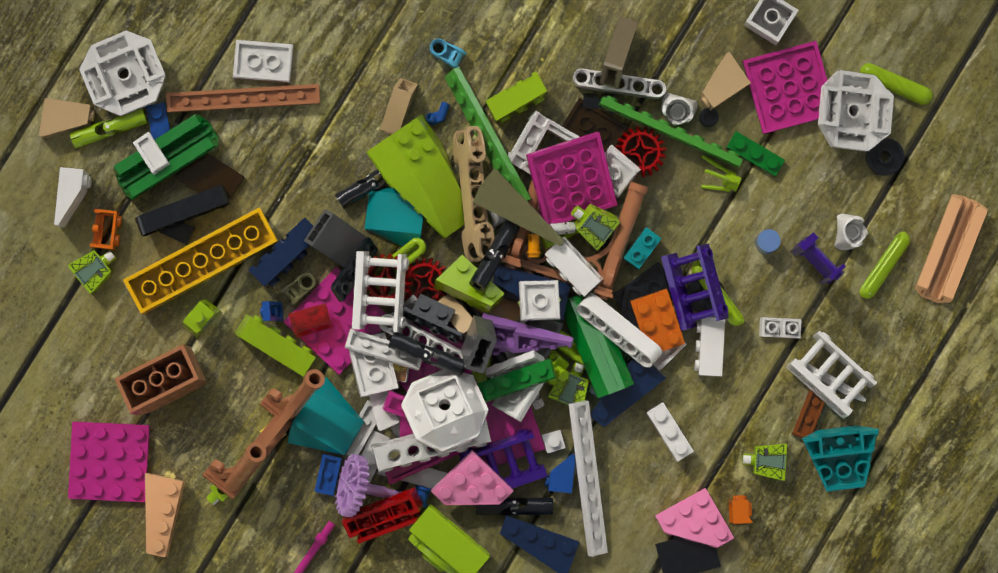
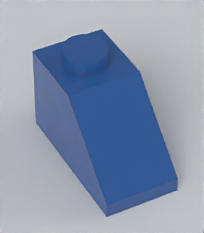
M571 454L550 471V475H547L545 479V486H548V491L572 493L575 455Z

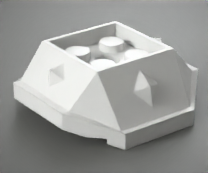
M124 31L91 45L79 69L93 104L121 117L157 102L166 77L152 41L129 31ZM122 70L129 71V75L125 79L120 78Z
M844 70L836 71L821 86L818 126L830 147L866 152L891 134L894 95L885 88L875 75ZM849 108L853 111L852 115L849 113Z
M441 370L412 382L401 404L416 441L441 453L478 439L488 414V407L474 376L464 372L461 376H457ZM442 404H448L450 408L448 410H442L440 409V406Z

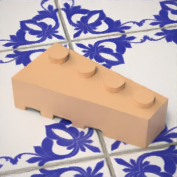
M145 473L147 554L168 557L185 481Z

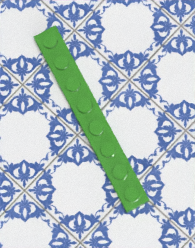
M459 67L454 68L444 78L471 126H478L481 129L485 143V152L492 167L498 170L527 201H530L529 193Z
M607 95V97H602L598 106L647 128L654 129L658 133L736 168L740 167L743 161L736 152L730 150L729 152L721 150L722 146L716 143H711L710 145L704 142L705 139L698 135L692 137L683 128H672L669 126L670 123L665 120L659 119L657 121L652 119L653 115L644 111L639 113L635 111V107L625 103L623 106L617 103L618 100L614 97Z

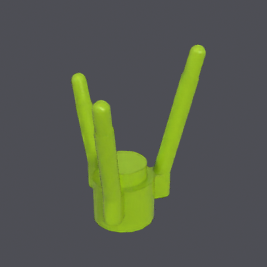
M702 155L701 157L727 174L724 176L705 169V173L722 179V185H725V187L701 185V188L721 190L729 193L731 190L737 191L741 177L707 156Z

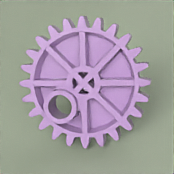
M351 454V456H348V460H345L344 466L341 467L342 472L339 473L340 478L337 480L338 486L335 488L337 490L335 498H337L335 502L337 505L336 510H338V514H341V516L353 517L357 511H360V506L363 505L362 500L366 498L365 494L384 498L401 493L402 491L369 483L367 478L370 474L367 473L369 467L367 466L368 461H366V457Z

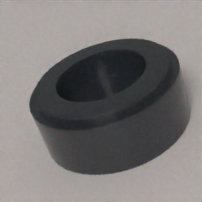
M705 108L699 115L700 123L705 127L714 126L719 119L718 112L715 109L710 111L709 108Z

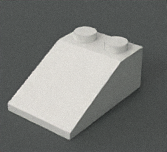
M60 167L55 226L60 228L66 227L87 194L88 188L91 187L92 177L85 170Z

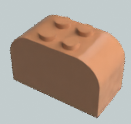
M184 344L114 378L130 414L144 415L153 412L201 388L207 383L192 348Z

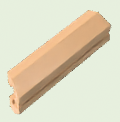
M951 195L915 286L921 297L936 303H949L953 300L988 211L979 202L962 195Z

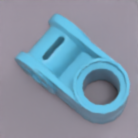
M435 39L430 44L431 55L452 68L459 67L458 65L463 56L467 54L463 49L451 45L442 39ZM441 44L444 50L441 53H436L433 50V46Z

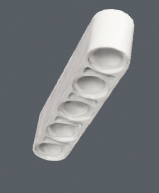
M578 69L573 75L574 85L582 89L653 100L661 99L666 92V86L660 80L622 75L621 80L624 82V87L615 89L596 84L595 79L601 77L602 71ZM584 74L587 80L584 83H580L577 81L576 76ZM641 83L643 90L640 92L635 91L633 84ZM660 86L662 93L659 95L654 94L652 87Z
M589 293L577 306V312L581 317L642 366L650 368L661 355L662 350L654 341L597 295Z
M385 314L382 317L394 318V314ZM405 320V326L410 329L408 337L419 341L420 336L423 335L427 339L425 346L436 348L440 344L445 352L452 355L456 353L463 359L461 349ZM379 325L383 331L393 335L394 326L389 328L387 325ZM434 352L432 357L438 360V355Z

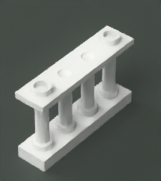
M369 251L356 252L352 329H365L367 324L391 325L394 326L393 332H402V328L405 327V317H403L405 274L409 267V259L406 258L407 254H398V260L371 258ZM368 267H397V278L370 277L368 275ZM369 285L396 287L395 298L369 297L367 295V287ZM368 304L395 306L394 318L368 316L366 314V306Z
M819 331L813 336L817 342L801 360L795 358L786 368L844 419L853 411L850 408V403L865 386L871 388L877 382L870 372L864 371L831 341L828 334ZM824 347L831 355L816 373H811L807 369V364ZM838 360L846 368L830 386H826L821 382V378ZM852 372L860 381L844 399H840L835 391Z

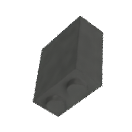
M325 209L304 242L345 268L366 236Z
M473 316L461 348L465 369L484 374L497 341L492 320Z

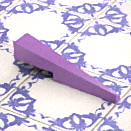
M487 313L482 315V318L492 320L497 338L492 351L493 355H499L501 352L521 353L533 350L539 351L541 348H550L551 350L560 346L572 347L573 337Z

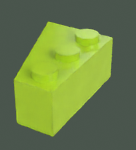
M537 71L532 73L531 77L518 81L516 85L501 91L485 101L496 123L501 122L503 124L509 121L511 115L516 112L518 115L528 110L527 107L534 103L536 106L545 101L544 97L547 96V90Z
M463 255L443 272L434 284V289L442 290L455 299L459 298L467 302L468 305L487 314L502 302L504 293L492 281L489 282L483 292L471 287L469 282L477 268Z

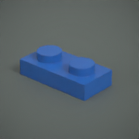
M165 102L146 106L150 131L154 140L170 130Z
M262 302L260 314L263 321H284L282 302Z
M326 454L322 455L314 492L334 496L342 458Z

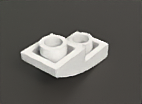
M760 317L759 337L800 339L801 319Z

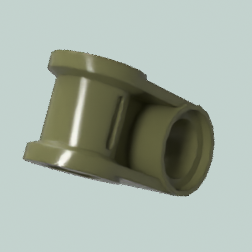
M305 273L285 286L280 292L285 294L291 302V307H293L316 288L317 279L314 275ZM306 277H310L313 281L312 285L308 288L303 285V280Z

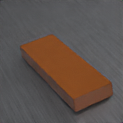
M810 389L792 431L793 435L800 438L814 432L825 402Z

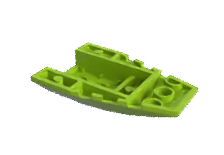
M422 114L366 152L386 183L392 189L395 188L400 193L399 196L405 201L410 202L415 207L414 210L418 214L421 213L427 219L426 221L443 238L448 237L465 224L461 188L443 144Z

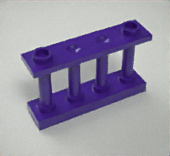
M813 232L803 238L790 252L795 257L799 254L801 256L804 255L822 274L823 278L819 283L821 285L824 283L829 284L833 279L838 280L844 274L843 269L846 266L841 264L836 267L816 246L817 243L815 241L819 237Z
M709 244L696 246L697 253L678 258L677 253L661 257L681 331L697 327L696 321L715 316L716 321L729 318L728 307L724 301L713 261V252ZM700 260L703 271L683 276L681 265ZM705 279L708 290L688 295L687 283ZM710 297L713 309L694 314L691 302Z
M532 429L519 430L515 435L489 443L483 447L474 449L470 447L467 451L459 454L460 461L472 450L478 456L485 455L488 465L500 476L493 452L504 449L512 473L510 476L500 477L511 488L547 477L544 465L537 464L529 439L535 438ZM520 442L523 444L530 465L529 469L524 471L518 469L511 445Z

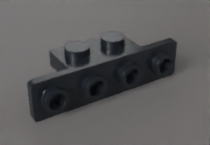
M366 237L356 252L369 251V256L373 258L378 249L371 238ZM356 252L331 285V290L339 302H343L355 285Z
M422 294L418 297L412 310L403 306V317L411 320L416 326L429 328L432 333L436 335L442 334L453 343H463L464 334L448 327L455 314V309Z

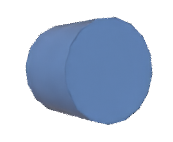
M771 229L762 231L755 241L757 250L762 254L773 253L780 246V236Z

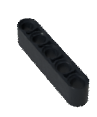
M219 185L139 215L135 220L141 236L145 237L229 205L230 201L224 185Z

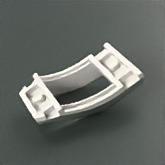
M535 111L527 118L529 119L512 151L508 152V157L512 164L530 175L526 154L535 152L546 131L564 141L579 138L578 135L546 118L538 111Z

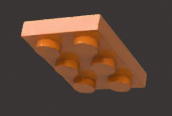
M667 289L630 301L639 330L654 341L662 351L685 344Z

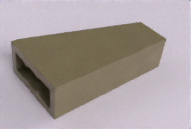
M619 18L603 64L600 84L615 89L619 88L638 22L629 18Z

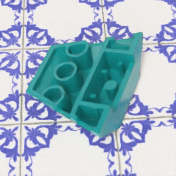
M387 187L372 190L368 196L365 230L401 247L413 238L421 239L424 216L421 213L418 214L410 202L405 201L399 196L400 193L395 188Z
M325 377L322 387L314 392L291 424L287 443L346 455L365 421L345 400L331 381Z
M855 425L817 430L802 438L827 492L865 487L879 429Z

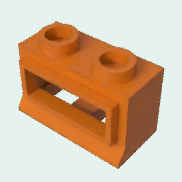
M94 209L96 219L95 224L92 226L94 236L90 247L115 250V246H119L120 235H117L118 227L121 228L122 216H119L118 211ZM105 216L113 217L110 245L102 244Z
M734 495L733 499H728L729 523H753L749 516H752V505L747 500V496Z

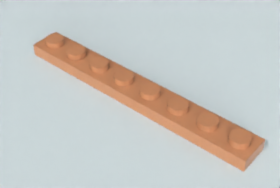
M319 84L166 93L167 112L320 104Z

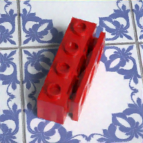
M414 487L363 506L353 517L344 516L342 523L349 538L359 535L357 543L360 544L415 523L421 515L420 510L423 503Z

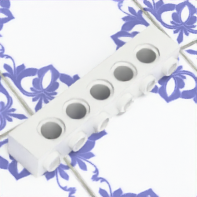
M485 419L478 439L445 453L438 452L435 449H428L427 446L416 441L414 434L372 444L371 447L378 471L388 472L396 466L407 467L415 461L426 462L434 456L445 457L449 455V452H464L472 446L477 448L483 447L488 442H491ZM411 446H417V451L414 454L408 453V449ZM392 451H398L399 455L396 458H389Z

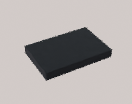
M659 262L627 284L644 288L643 296L667 289L672 300L665 270ZM625 286L613 294V298L620 308Z
M681 537L655 544L663 573H700L721 567L717 549L709 545L689 541Z

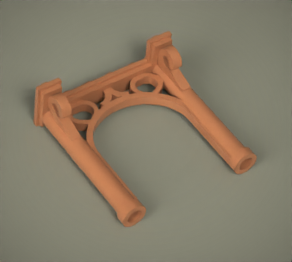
M531 180L528 189L531 200L528 202L539 212L540 208L533 181ZM630 182L629 190L619 216L620 223L615 228L610 243L601 252L590 257H584L588 262L596 265L598 273L604 278L592 290L594 293H597L596 295L604 300H607L608 297L613 298V286L644 194L646 195L649 187ZM520 226L517 236L508 249L506 256L502 259V262H505V266L511 269L523 267L524 272L530 274L538 272L542 274V277L552 280L553 278L561 280L560 282L570 284L571 287L572 283L569 280L565 281L560 276L558 268L556 270L539 264L546 261V255L542 259L528 257V253H526L528 251L527 241L528 234L531 231ZM540 240V244H541V246L543 247V249L545 250V253H546L550 248L545 249L544 245L542 244V242H541V240ZM608 253L604 268L602 270L601 265L597 262V259L601 258L602 256Z
M316 369L309 370L293 395L281 397L282 393L280 391L271 389L259 405L274 416L256 440L246 448L244 455L234 467L225 469V465L222 462L213 460L202 476L233 500L288 431L295 417L314 392L322 387L325 381L322 372Z

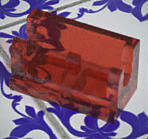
M326 303L289 313L293 333L296 338L333 328Z

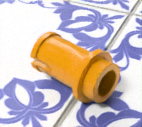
M528 234V251H526L528 257H540V236L537 234Z

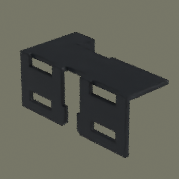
M583 93V109L605 108L598 106L601 100L597 99L598 94ZM601 94L602 97H607L608 95L616 98L615 94Z

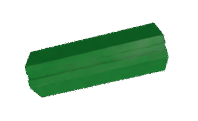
M193 115L155 139L170 165L154 175L140 153L136 151L114 165L113 170L117 182L126 197L134 200L216 148L219 137L207 120L200 115Z
M581 294L568 298L564 319L571 336L574 338L573 341L597 398L634 385V382L619 347L577 312V306L586 297Z

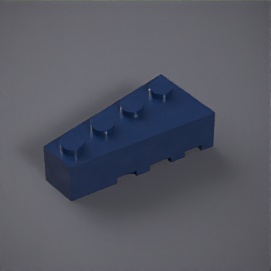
M306 218L302 219L286 234L287 238L285 240L281 239L274 245L271 253L268 252L260 258L259 265L256 268L251 266L248 270L267 289L270 286L272 288L276 286L280 281L279 277L283 273L288 274L294 268L292 264L297 259L301 261L308 254L306 251L311 246L304 242V240L313 228V225Z
M499 265L490 281L504 293L503 297L517 303L520 301V281L553 280ZM558 281L559 297L561 299L559 302L560 319L554 321L561 323L565 313L570 284Z
M632 358L627 364V368L634 385L603 396L590 412L591 418L602 427H605L665 380L666 377L652 366L650 368L644 367Z
M506 515L500 531L502 536L557 573H569L579 544L578 540Z

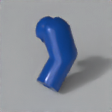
M441 102L439 111L428 113L425 117L428 124L436 125L444 122L450 104Z

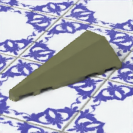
M493 169L480 185L473 203L562 246L565 240L511 186V183L498 170Z

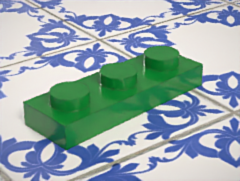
M735 131L726 146V149L738 153L740 157L774 177L785 159Z

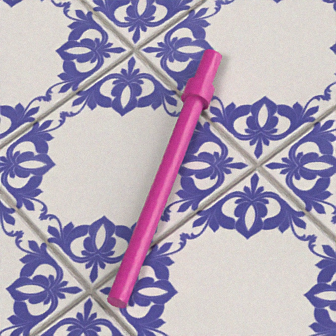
M328 521L322 532L317 534L314 538L315 542L294 573L304 572L321 545H324L328 540L327 536L334 528V523Z

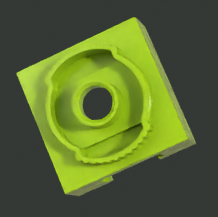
M432 504L429 505L409 529L412 534L408 540L440 572L477 573L490 557V553Z

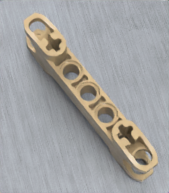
M469 126L466 130H458L453 136V156L455 164L459 166L465 228L462 231V244L465 257L470 262L481 261L485 256L483 255V246L486 245L490 248L494 241L493 226L488 222L487 209L473 203L474 198L472 196V191L475 192L476 196L480 185L484 182L482 161L485 158L486 152L483 134L478 126ZM471 130H474L477 133V139L475 141H472L471 139ZM460 134L464 135L463 144L458 140ZM470 171L473 173V179L470 177ZM474 210L477 212V217L474 215ZM473 247L476 250V258H472L470 255V250Z

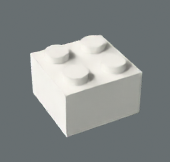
M759 0L744 26L776 46L799 10L784 0Z

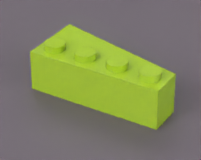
M246 314L235 334L304 377L316 358L312 355L313 351L304 345L302 348L297 346V341L288 335L286 338L281 336V331L272 325L270 328L263 324L265 321L256 315L251 317Z

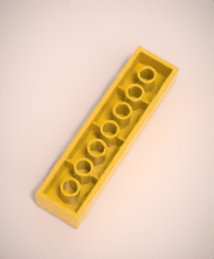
M259 207L123 279L138 310L141 314L145 315L273 247L279 241L262 209Z

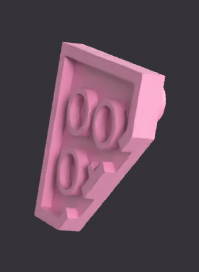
M472 450L431 489V492L444 505H498L513 492V489Z
M706 488L655 515L663 532L668 535L706 544L714 548H719L734 539Z

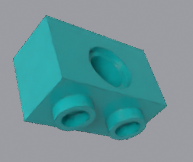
M646 227L622 260L638 271L662 238Z

